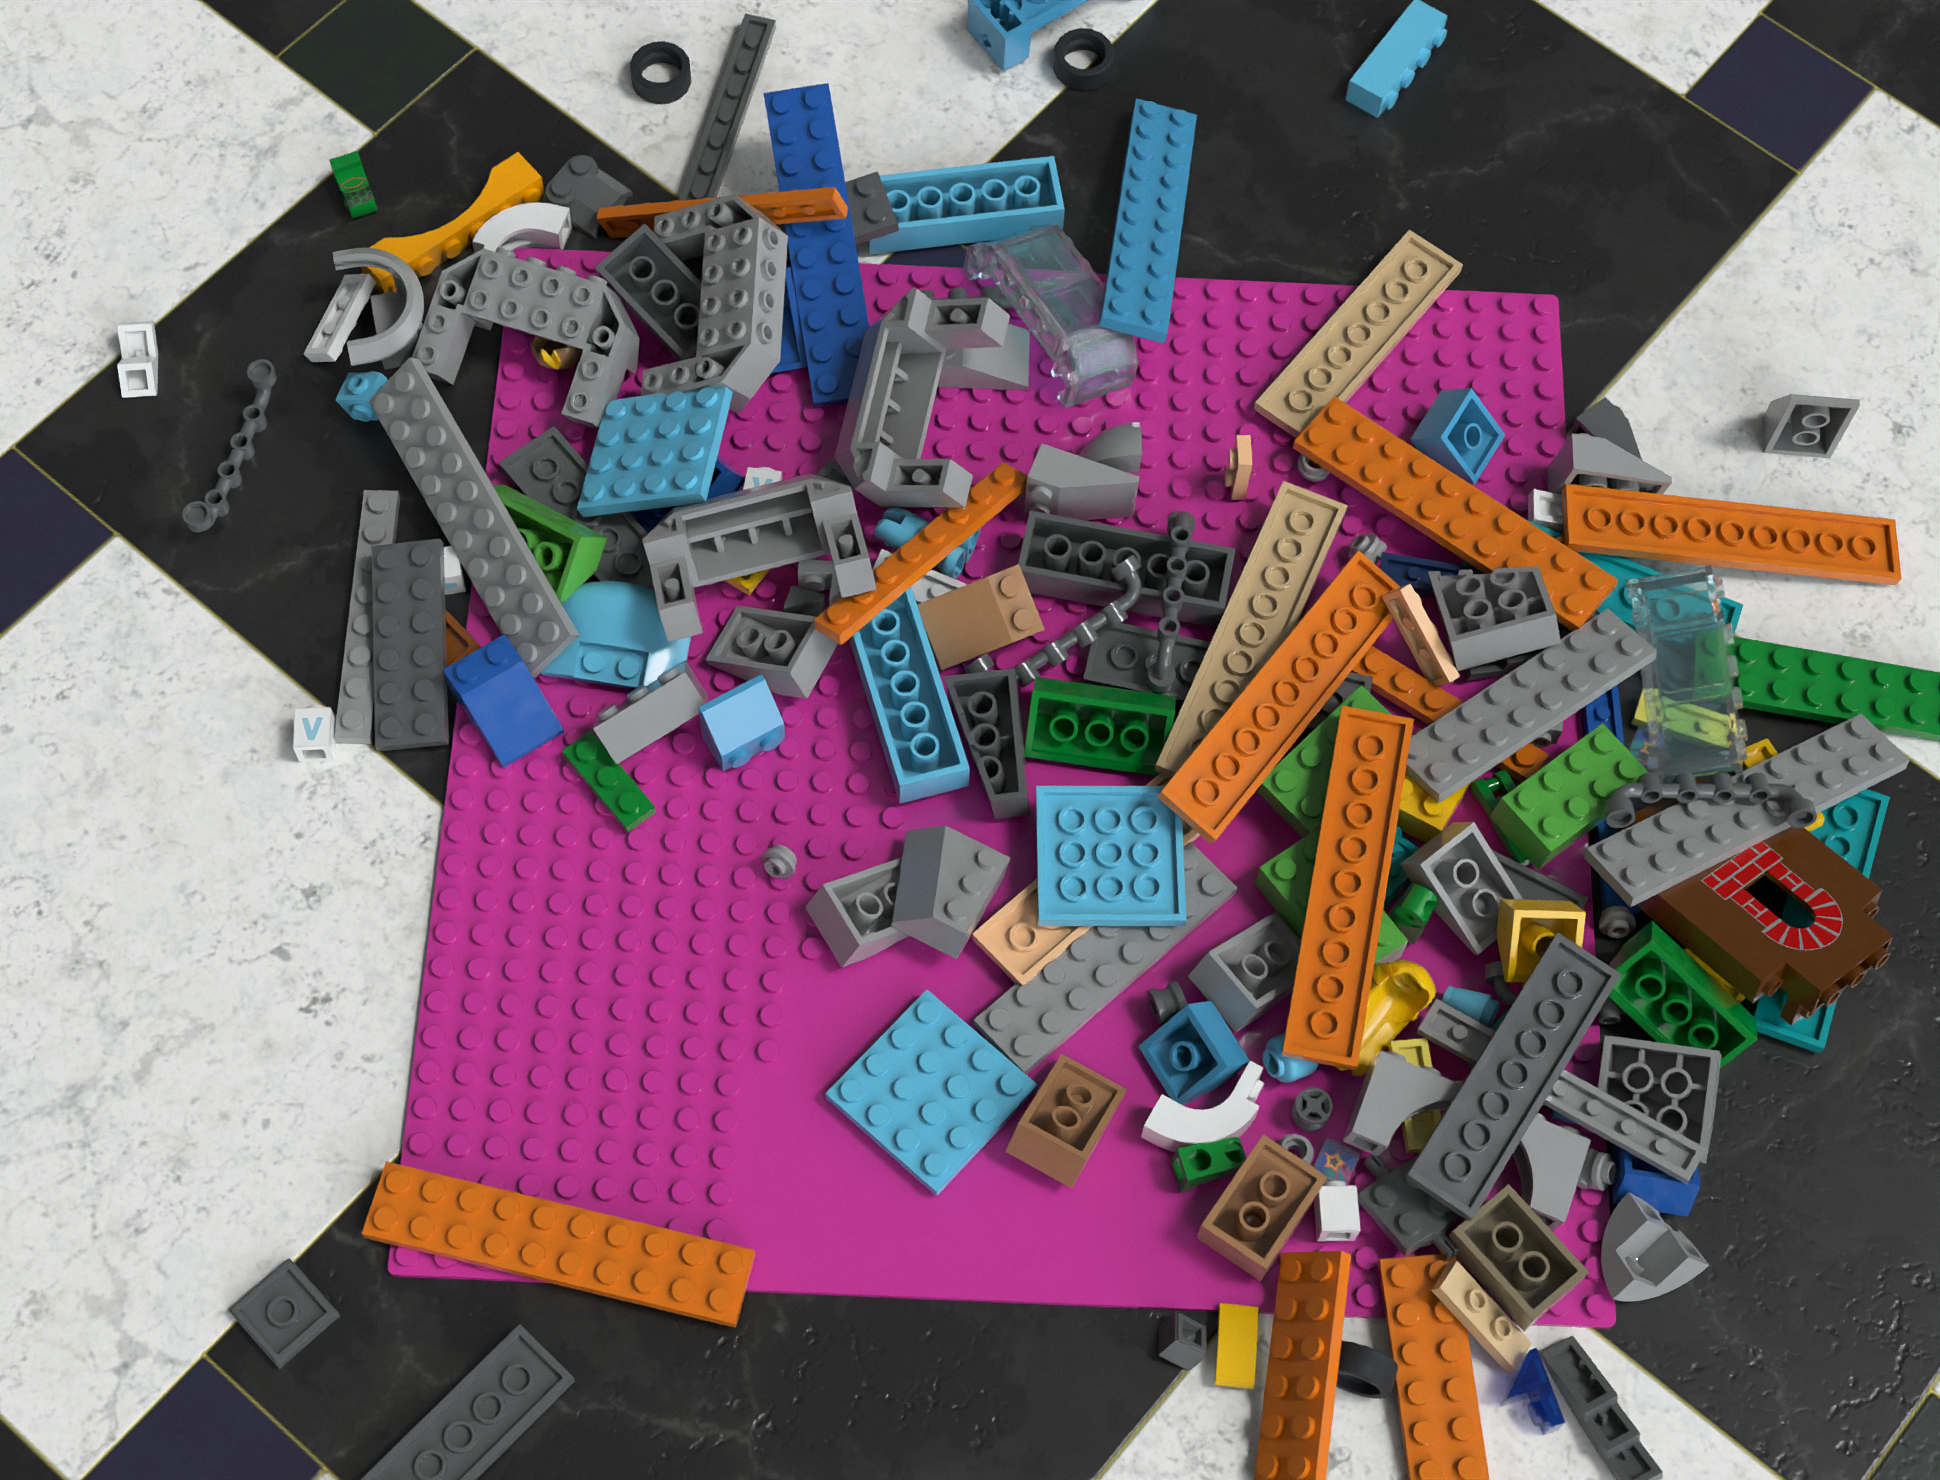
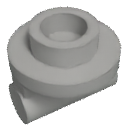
M1374 533L1360 534L1350 544L1349 558L1359 550L1376 565L1380 560L1382 552H1385L1387 549V545L1379 540Z
M1588 1148L1577 1187L1604 1191L1609 1184H1613L1617 1174V1167L1615 1162L1612 1161L1611 1155Z

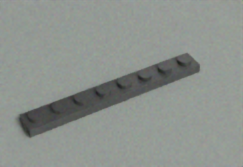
M745 13L684 184L680 201L716 198L718 196L776 29V20Z

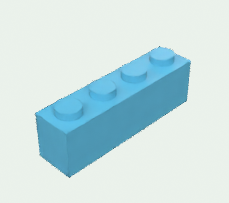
M1413 0L1350 79L1345 100L1376 118L1381 115L1385 108L1391 109L1398 98L1399 90L1402 87L1406 89L1410 85L1417 67L1423 68L1431 55V49L1434 46L1439 47L1444 41L1447 30L1444 29L1447 15L1420 0Z

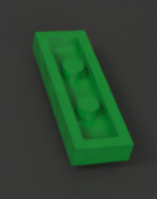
M589 731L562 750L566 761L627 833L656 813V808L620 764L616 765L607 749L592 731Z

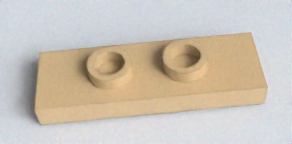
M1458 1261L1448 1263L1431 1291L1506 1373L1516 1371L1532 1342Z

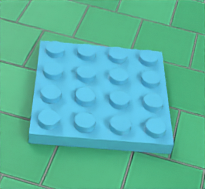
M705 387L700 391L683 393L676 391L670 395L659 393L611 400L606 407L599 426L577 506L579 513L583 517L706 502L733 392L727 387L715 389Z
M1036 786L1038 926L1186 925L1182 819L1156 797L1164 786Z
M926 990L825 1093V1096L830 1103L937 1197L1037 1090L1038 1084L930 991Z

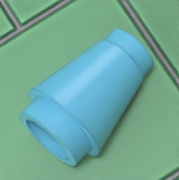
M1453 986L1447 988L1442 999L1443 1003L1488 1028L1493 1024L1500 1002L1492 999L1493 995L1458 987L1455 988Z

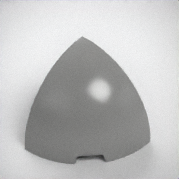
M1140 422L1122 423L1102 431L1085 445L1078 456L1124 472L1139 473L1142 458V430Z
M1628 1192L1614 1209L1604 1232L1601 1249L1603 1277L1607 1289L1614 1300L1633 1302L1660 1296L1687 1283L1709 1266L1690 1240L1680 1230L1674 1231L1663 1221L1659 1211L1643 1199Z

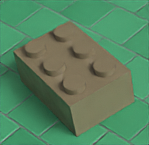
M1509 1184L1479 1208L1471 1221L1466 1219L1449 1236V1239L1459 1248L1456 1257L1523 1331H1526L1576 1288L1589 1273Z

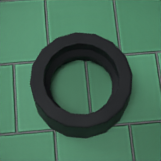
M1078 28L1068 31L1059 38L1055 45L1053 70L1057 79L1065 86L1074 90L1088 91L1099 88L1108 81L1112 74L1113 46L1105 35L1096 30ZM1089 50L1096 53L1102 59V63L1094 68L1079 69L1071 66L1065 60V56L1073 51Z
M659 41L646 44L633 54L630 62L632 87L639 97L654 104H670L681 99L688 92L691 85L690 61L682 48L673 43ZM657 63L671 64L680 71L674 79L661 83L649 81L642 76V72L647 67Z
M1342 1340L1336 1387L1363 1397L1374 1399L1389 1397L1398 1372V1364L1391 1357L1378 1350L1355 1342Z

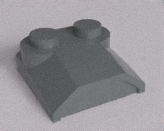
M577 155L569 159L548 183L540 203H550L569 208L572 227L595 240L597 234L603 228L596 219L599 208L622 205L632 196V191L598 169L597 163L593 158L587 155Z

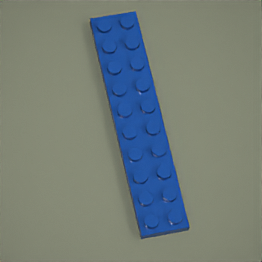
M829 83L763 93L779 192L835 187L848 206L846 219L785 224L814 407L848 403L865 331L869 328V321Z

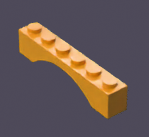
M517 152L491 169L488 182L480 196L469 209L455 220L438 229L420 235L402 238H383L370 248L380 249L399 257L414 271L417 278L426 276L435 267L449 258L456 257L464 248L471 245L479 229L499 212L521 204L538 203L544 195L542 177ZM361 267L363 274H370L376 281L374 287L380 294L396 292L391 273L375 267Z

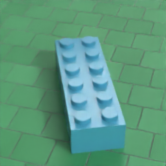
M1054 156L880 175L898 222L899 231L869 240L868 247L870 254L1061 233L1063 232L1065 208Z
M910 587L849 638L900 804L968 787L970 772L912 587Z

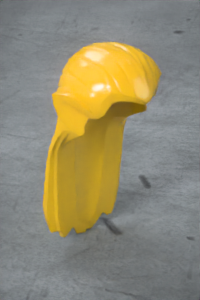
M1395 960L1376 965L1371 981L1358 1067L1356 1070H1352L1353 1076L1364 1075L1368 1070L1371 1060L1380 1051L1384 1052L1390 1041H1393L1410 1021H1415L1422 1010L1429 1007L1428 1005L1436 995V989L1432 977L1421 965L1407 960ZM1337 1067V1069L1340 1071L1348 1070L1346 1068Z

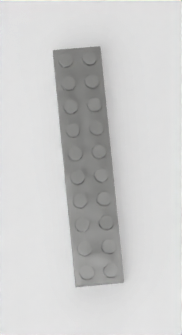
M409 358L369 400V403L501 634H505L524 661L532 677H537L580 635L421 361L417 358Z
M1859 714L1732 776L1731 780L1732 783H1745L1746 777L1750 774L1763 773L1767 777L1768 784L1787 785L1798 791L1803 798L1810 799L1814 803L1817 814L1905 770L1910 759L1867 718ZM1697 798V800L1691 803L1679 802L1586 848L1584 858L1628 906L1632 907L1791 827L1787 822L1784 811L1788 802L1780 798H1770L1763 803H1753L1749 798H1734L1727 803H1717L1713 798Z

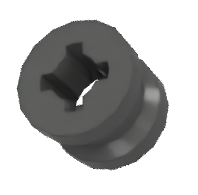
M1177 981L1168 983L1166 988L1161 990L1156 988L1147 990L1148 1004L1158 1025L1165 1024L1169 1018L1175 1016L1187 1005L1182 989Z
M1311 1087L1302 1090L1297 1096L1292 1109V1119L1296 1126L1306 1132H1317L1323 1129L1332 1112V1099L1328 1093L1320 1088ZM1309 1114H1317L1318 1116H1311Z

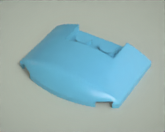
M618 581L583 583L565 602H561L580 636L541 671V674L635 690L643 685L648 686L666 670L674 666L676 667L684 660L687 661L692 636L668 642L658 611L655 590L652 588Z

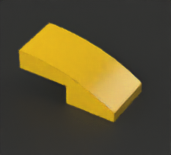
M1220 1303L1215 1352V1385L1254 1389L1258 1307Z

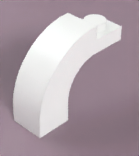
M526 203L505 209L490 218L479 229L472 241L474 252L476 253L483 248L495 252L497 247L511 252L516 248L530 247L563 250L572 229L570 210L567 207L550 203Z
M1249 1061L1229 1098L1211 1109H1191L1161 1095L1144 1125L1141 1137L1154 1145L1172 1152H1176L1178 1148L1199 1143L1214 1142L1231 1137L1239 1138L1251 1126L1260 1107L1253 1102L1256 1101L1264 1086V1082L1259 1080L1263 1067Z

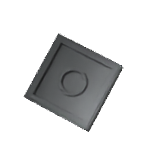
M290 1258L228 1310L279 1369L340 1317L336 1309Z

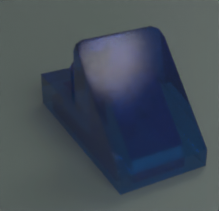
M1534 1348L1526 1353L1519 1364L1500 1406L1529 1398L1528 1412L1535 1426H1540L1542 1434L1546 1435L1558 1431L1565 1424V1420L1537 1348Z

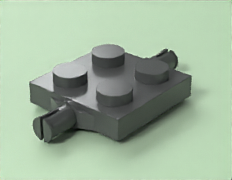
M1373 1154L1372 1157L1369 1156L1365 1160L1364 1165L1367 1166L1377 1180L1358 1193L1359 1204L1405 1257L1418 1248L1431 1244L1437 1247L1446 1260L1455 1257L1459 1252V1248L1447 1237L1446 1233L1450 1227L1464 1218L1404 1178L1417 1156L1403 1165L1388 1169L1378 1156Z

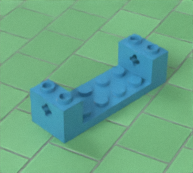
M968 0L967 30L1004 72L1029 58L1032 32L1089 0Z

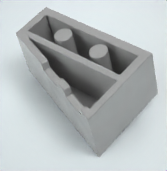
M684 660L676 667L674 666L660 674L648 686H640L626 696L628 699L617 707L612 704L597 713L596 717L598 720L594 722L593 729L617 765L699 714L698 707L708 702V694L687 661Z

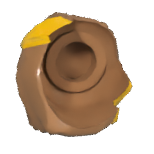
M535 336L531 342L532 355L540 365L549 369L564 370L571 368L579 363L583 352L578 348Z

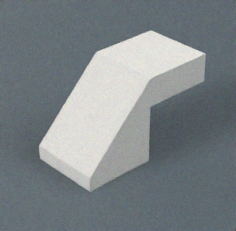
M154 321L119 323L117 328L122 359L117 364L122 398L156 396L158 385V348Z

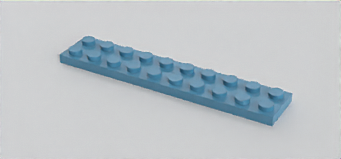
M1138 98L1134 102L1099 327L1163 344L1168 334L1197 115Z

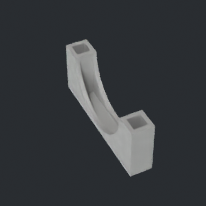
M1380 1051L1369 1064L1343 1142L1378 1156L1388 1147L1391 1137L1401 1123L1424 1112L1446 1110L1464 1081L1454 1082L1442 1077L1441 1073L1432 1067H1418L1411 1064L1399 1053ZM1537 1113L1512 1156L1520 1176L1521 1198L1549 1229L1554 1231L1566 1221L1591 1140L1580 1136V1132L1577 1129L1565 1125L1557 1126L1545 1121L1546 1118Z

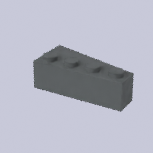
M1015 668L944 676L949 698L994 818L1001 819L1031 815L1019 687Z

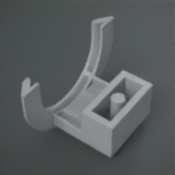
M353 248L333 252L336 270L353 267L379 268L392 274L396 287V292L370 296L377 335L347 341L351 366L382 360L384 369L401 367L409 358H412L423 327L422 321H424V295L416 274L399 257L380 249Z

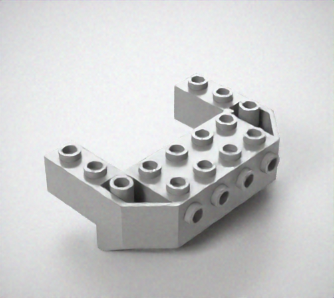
M731 194L655 216L653 233L680 261L703 256L697 352L694 358L643 370L641 396L659 393L670 395L676 391L683 393L700 391L705 387H712L713 389L727 387L733 392L729 409L736 413L742 412L780 362L788 236L764 213L737 195Z
M497 247L495 252L483 248L443 270L412 358H417L421 361L429 377L454 385L474 326L491 331L493 323L578 348L583 352L561 414L574 423L599 430L607 405L611 400H616L625 372L635 375L640 340L621 298L606 286L607 281L594 275H588L587 279L577 277L576 271L558 265L556 270L547 268L544 261L527 256L526 261L515 258V253Z
M913 288L865 331L835 459L853 488L878 506L966 507L973 475L951 459L920 458L946 349L1003 347L1010 315L990 298L931 300L920 290Z
M811 473L709 498L703 503L674 507L642 539L651 569L658 611L668 642L703 633L694 592L695 587L711 585L719 581L831 554L842 598L877 589L851 487Z

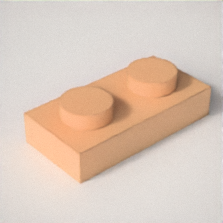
M1237 435L1234 449L1228 450V466H1225L1224 484L1225 487L1231 488V500H1245L1252 470L1251 435Z

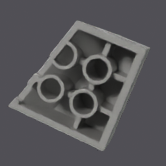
M1539 567L1496 568L1491 574H1473L1472 569L1459 570L1458 575L1441 576L1440 571H1428L1440 620L1457 671L1561 643L1556 613Z
M946 825L906 831L891 926L957 959L1000 887L1011 858Z
M1605 1035L1598 1089L1706 1148V1152L1700 1161L1706 1164L1716 1106L1722 1057L1720 1051Z

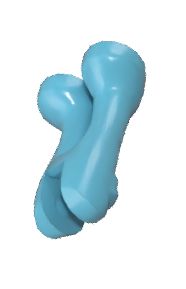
M889 507L883 513V519L877 522L874 535L884 541L886 546L900 548L930 522L907 510ZM980 529L936 565L942 574L953 579L959 577L964 563L967 564L972 556L979 538Z

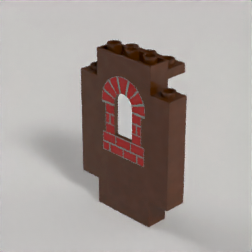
M1695 776L1696 783H1703ZM1661 798L1655 803H1649L1635 813L1636 818L1632 824L1618 828L1617 833L1679 803L1677 798ZM1789 827L1636 904L1750 1002L1754 1003L1764 994L1769 997L1779 987L1782 988L1789 995L1780 1017L1791 1026L1802 1017L1808 1019L1813 1016L1822 1005L1831 1006L1839 998L1843 989L1847 986L1851 988L1857 986L1865 977L1866 972L1872 967L1875 970L1879 969L1890 956V952L1887 950L1894 937L1872 919L1879 910V906L1876 904L1883 890L1805 828ZM1766 875L1812 914L1814 923L1807 928L1798 929L1791 927L1751 896L1745 889Z

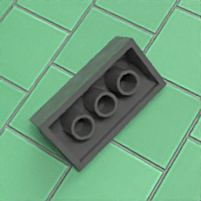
M644 223L594 268L598 277L607 281L606 286L621 298L625 308L677 362L694 358L697 352L701 281Z

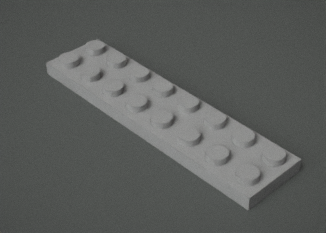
M1606 609L1586 622L1579 630L1576 629L1562 638L1560 644L1548 647L1412 736L1405 772L1433 799L1440 803L1654 661L1657 650L1612 611Z
M1189 842L1183 848L1186 898L1185 926H1093L1079 939L1075 940L1056 959L1048 963L1026 985L1020 986L1016 983L974 1019L973 1025L984 1037L1026 1075L1236 894L1237 887L1192 842Z

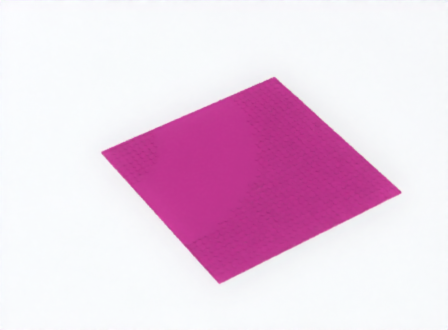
M516 248L513 251L517 259L526 261L527 256L544 261L547 268L554 270L557 269L558 265L576 271V276L587 279L588 275L598 277L594 267L611 253L537 248ZM859 263L869 327L913 288L931 290L934 293L935 299L948 298V292L953 288L965 289L968 297H980L981 290L987 286L998 287L1001 295H1014L1013 291L1016 286L1027 284L1032 286L1034 294H1050L1058 298L1064 307L1072 310L1073 328L1066 333L1058 334L1049 331L1047 327L1046 314L1050 310L1047 307H1034L1029 312H1019L1016 308L1003 309L1010 315L1009 324L1030 330L1028 391L937 387L920 459L953 460L973 475L970 489L1003 462L1028 475L1042 443L1079 455L1085 445L1102 431L1122 423L1140 422L1142 430L1139 473H1130L1140 477L1133 516L1084 521L1169 536L1167 533L1169 516L1176 511L1189 512L1195 519L1192 541L1235 548L1224 612L1283 481L1348 505L1299 621L1349 561L1350 544L1360 534L1374 533L1379 540L1387 545L1386 553L1458 565L1463 563V559L1332 473L1321 481H1310L1302 477L1297 468L1301 453L1293 449L1296 438L1254 410L1255 402L1359 286L1175 278L1168 334L1163 344L1099 327L1107 274ZM791 266L790 268H791L792 279H793V285H794V278H793V272H792V266ZM1445 290L1346 404L1417 449L1410 439L1440 391L1472 388L1505 434L1492 458L1473 486L1528 520V495L1533 489L1548 492L1547 467L1566 442L1559 300L1555 295ZM627 309L626 311L640 338L638 362L635 375L625 372L616 399L641 396L643 370L677 362ZM503 326L486 475L491 484L506 485L518 491L502 473L498 462L555 426L589 465L598 430L574 423L561 414L578 364L564 370L545 368L532 355L531 342L535 335ZM808 368L772 373L760 386L742 412L736 413L729 409L718 455L744 477H746L747 467H769L775 471H782V480L809 473L816 475L831 460L838 464L835 459V453L848 403L815 408ZM1237 435H1251L1252 470L1245 500H1231V488L1225 487L1224 470L1225 466H1228V450L1234 449ZM1315 464L1309 465V466L1312 467V468H1316V469L1319 468V467H1318L1317 465H1315ZM744 484L740 487L738 491L743 490ZM854 489L852 494L873 569L881 549L894 553L899 548L886 546L884 541L874 535L877 522L883 519V513L889 507L878 506ZM1026 490L980 528L979 538L972 556L967 564L964 563L963 570L956 580L970 584L1018 565L1029 513L1024 511ZM897 507L912 512L930 523L947 509L946 507ZM831 554L818 556L813 560L832 561ZM799 561L782 567L771 568L750 596L724 580L694 588L703 633L691 637L687 663L707 692L708 702L747 682L706 662L708 654L737 606L784 612V605L791 586L799 587ZM936 566L932 568V570L942 574ZM590 576L584 583L596 581ZM472 583L466 631L483 647L502 636ZM824 589L818 592L825 595V609L830 607V590ZM1031 593L1045 630L988 652V655L994 662V665L989 668L990 671L1015 668L1104 607ZM1420 596L1427 616L1436 626L1438 636L1447 653L1452 656L1435 598ZM1125 611L1128 618L1121 623L1158 631L1159 622L1163 618ZM1392 619L1372 646L1425 678L1395 620ZM1178 621L1180 623V636L1211 642L1217 630L1215 627ZM848 639L842 645H837L807 699L779 695L770 691L783 719L785 728V739L776 748L770 751L763 750L751 756L746 764L723 771L702 738L700 716L698 714L620 762V766L656 808L654 815L627 833L566 761L562 750L589 731H592L599 739L593 729L594 722L598 720L596 714L609 705L614 704L617 707L628 699L626 696L634 691L633 689L547 676L541 673L537 677H533L562 725L564 733L505 768H502L457 702L400 1165L753 1249L756 1251V1256L746 1292L1218 1312L1220 1303L1258 1307V1314H1274L1281 1253L1344 1251L1351 1254L1344 1317L1385 1319L1377 1262L1379 1259L1405 1256L1359 1202L1360 1232L1355 1241L1317 1242L1313 1200L1262 1281H1259L1197 1239L1202 1223L1234 1177L1197 1185L1193 1190L1180 1193L1170 1162L1175 1152L1163 1149L1141 1137L1144 1125L1160 1096L1164 1095L1170 1098L1138 1047L1164 1025H1158L1151 1013L1147 1000V990L1153 988L1161 990L1166 988L1168 983L1177 981L1187 1004L1208 1001L1190 980L1189 974L1209 951L1272 913H1277L1255 885L1259 867L1303 839L1256 791L1215 842L1210 844L1201 835L1192 842L1237 887L1236 894L1027 1074L1029 1078L1038 1084L1037 1090L936 1197L826 1099L825 1093L926 990L930 991L987 1040L973 1025L974 1019L1012 988L1015 983L972 940V934L957 959L912 936H908L867 959L841 968L805 906L822 884L901 858L903 856L906 831L946 825L1011 858L1002 883L973 932H975L1037 879L1036 786H1146L1156 776L1025 757L1031 815L995 819L949 698L944 676L967 674L964 667L982 655L940 671L934 656L970 768L969 786L900 804ZM1076 643L1066 650L1070 656L1053 668L1049 662L1039 668L1037 671L1040 677L1082 683L1091 643L1083 648ZM1463 670L1457 671L1460 677L1451 683L1438 687L1466 702L1505 675L1466 681ZM1035 680L1025 687H1022L1020 682H1018L1024 750ZM1372 689L1370 690V694L1392 715L1414 719L1413 736L1419 728L1423 730L1429 726ZM1175 705L1173 726L1182 706ZM1582 708L1563 720L1562 733L1556 744H1551L1547 747H1537L1549 754L1543 767L1583 738ZM1301 733L1277 765L1309 734ZM1494 766L1475 780L1480 778L1490 779L1493 773L1501 770ZM1510 776L1516 787L1521 784L1520 781ZM1469 786L1446 827L1453 822H1474L1490 848L1510 858L1484 808L1475 799L1471 786ZM1498 791L1493 792L1495 798L1503 796ZM1402 831V837L1418 848L1426 844ZM1588 832L1539 870L1532 863L1525 866L1588 897L1583 908L1586 915L1582 948L1596 957L1591 867L1584 858L1586 848L1589 847ZM779 844L786 846L795 854L797 858L796 870L790 878H775L765 870L762 854L766 849ZM1408 886L1384 909L1387 915L1391 912L1399 896L1402 897ZM1433 910L1427 925L1415 945L1408 942L1402 956L1397 960L1413 961L1424 967L1433 979L1436 995L1428 1005L1429 1007L1422 1010L1415 1021H1410L1393 1041L1424 1038L1417 1034L1418 1028L1435 1000L1442 1001L1449 986L1493 995L1492 999L1500 1002L1497 1015L1490 1029L1494 1027L1507 1007L1509 1008L1497 996L1494 985L1487 984L1485 981V965L1501 961L1498 941H1494L1480 954L1474 955ZM1513 982L1509 984V987L1514 993L1518 994L1524 983ZM1292 992L1261 1017L1236 1033L1226 1022L1249 1060L1263 1067L1259 1080L1264 1082V1086L1256 1101L1253 1102L1260 1107L1251 1126L1239 1137L1246 1158L1263 1134L1277 1144L1286 1135L1298 1134L1308 1139L1313 1147L1314 1154L1310 1165L1314 1168L1325 1144L1357 1158L1351 1173L1347 1165L1339 1167L1346 1186H1357V1197L1359 1192L1375 1183L1377 1178L1364 1165L1365 1160L1369 1156L1372 1157V1154L1343 1142L1366 1073L1362 1076H1353L1351 1069L1340 1071L1335 1066L1318 1063L1316 1071L1311 1075L1291 1083H1284L1277 1078L1271 1077L1264 1067L1263 1053L1268 1040L1285 1033ZM1598 1014L1564 1070L1598 1088L1601 1068ZM1427 1039L1432 1068L1438 1070L1442 1077L1451 1081H1464L1471 1070L1468 1062ZM1061 1054L1127 1089L1073 1188L1064 1185L1005 1152L1019 1121ZM1246 1067L1227 1083L1185 1105V1107L1205 1110L1222 1104L1232 1094ZM1311 1087L1320 1088L1328 1093L1333 1104L1327 1124L1317 1132L1301 1130L1292 1119V1109L1297 1096L1302 1090ZM1542 1104L1538 1113L1546 1118L1545 1121L1557 1126L1565 1125L1577 1129L1580 1132V1136L1591 1140L1590 1149L1607 1153L1606 1139L1579 1124L1551 1118L1552 1109ZM1440 1110L1441 1117L1446 1110ZM1309 1114L1311 1116H1318L1317 1114ZM1400 1124L1391 1137L1388 1147L1378 1157L1388 1169L1403 1165L1419 1153L1406 1154L1403 1131ZM1289 1149V1150H1288L1289 1152L1293 1153V1154L1296 1155L1297 1157H1299V1158L1301 1157L1298 1150H1296V1149ZM1513 1156L1510 1157L1481 1207L1508 1184L1521 1197L1520 1176ZM1336 1158L1329 1159V1166H1333L1335 1168V1166L1339 1164L1336 1161ZM1332 1170L1335 1180L1339 1181L1337 1175ZM1576 1186L1565 1223L1552 1232L1589 1273L1576 1288L1538 1319L1533 1326L1608 1329L1616 1323L1615 1300L1607 1289L1601 1265L1602 1241L1610 1219L1609 1186L1604 1191L1592 1188L1582 1189ZM1465 1219L1449 1228L1446 1233L1448 1238L1452 1231L1462 1224ZM390 1244L388 1271L395 1277L548 1283ZM1434 1244L1418 1248L1406 1257L1442 1253ZM1456 1257L1457 1261L1463 1266V1268L1473 1277V1279L1483 1288V1290L1494 1300V1302L1504 1311V1313L1514 1322V1324L1517 1325V1323L1508 1315V1313L1499 1305V1303L1490 1295V1293L1482 1286V1284L1473 1276V1274H1472V1273L1464 1266V1264Z

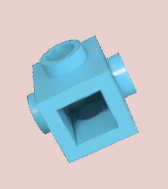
M376 371L348 373L336 397V401L354 420L364 422L379 420L369 400L388 379Z

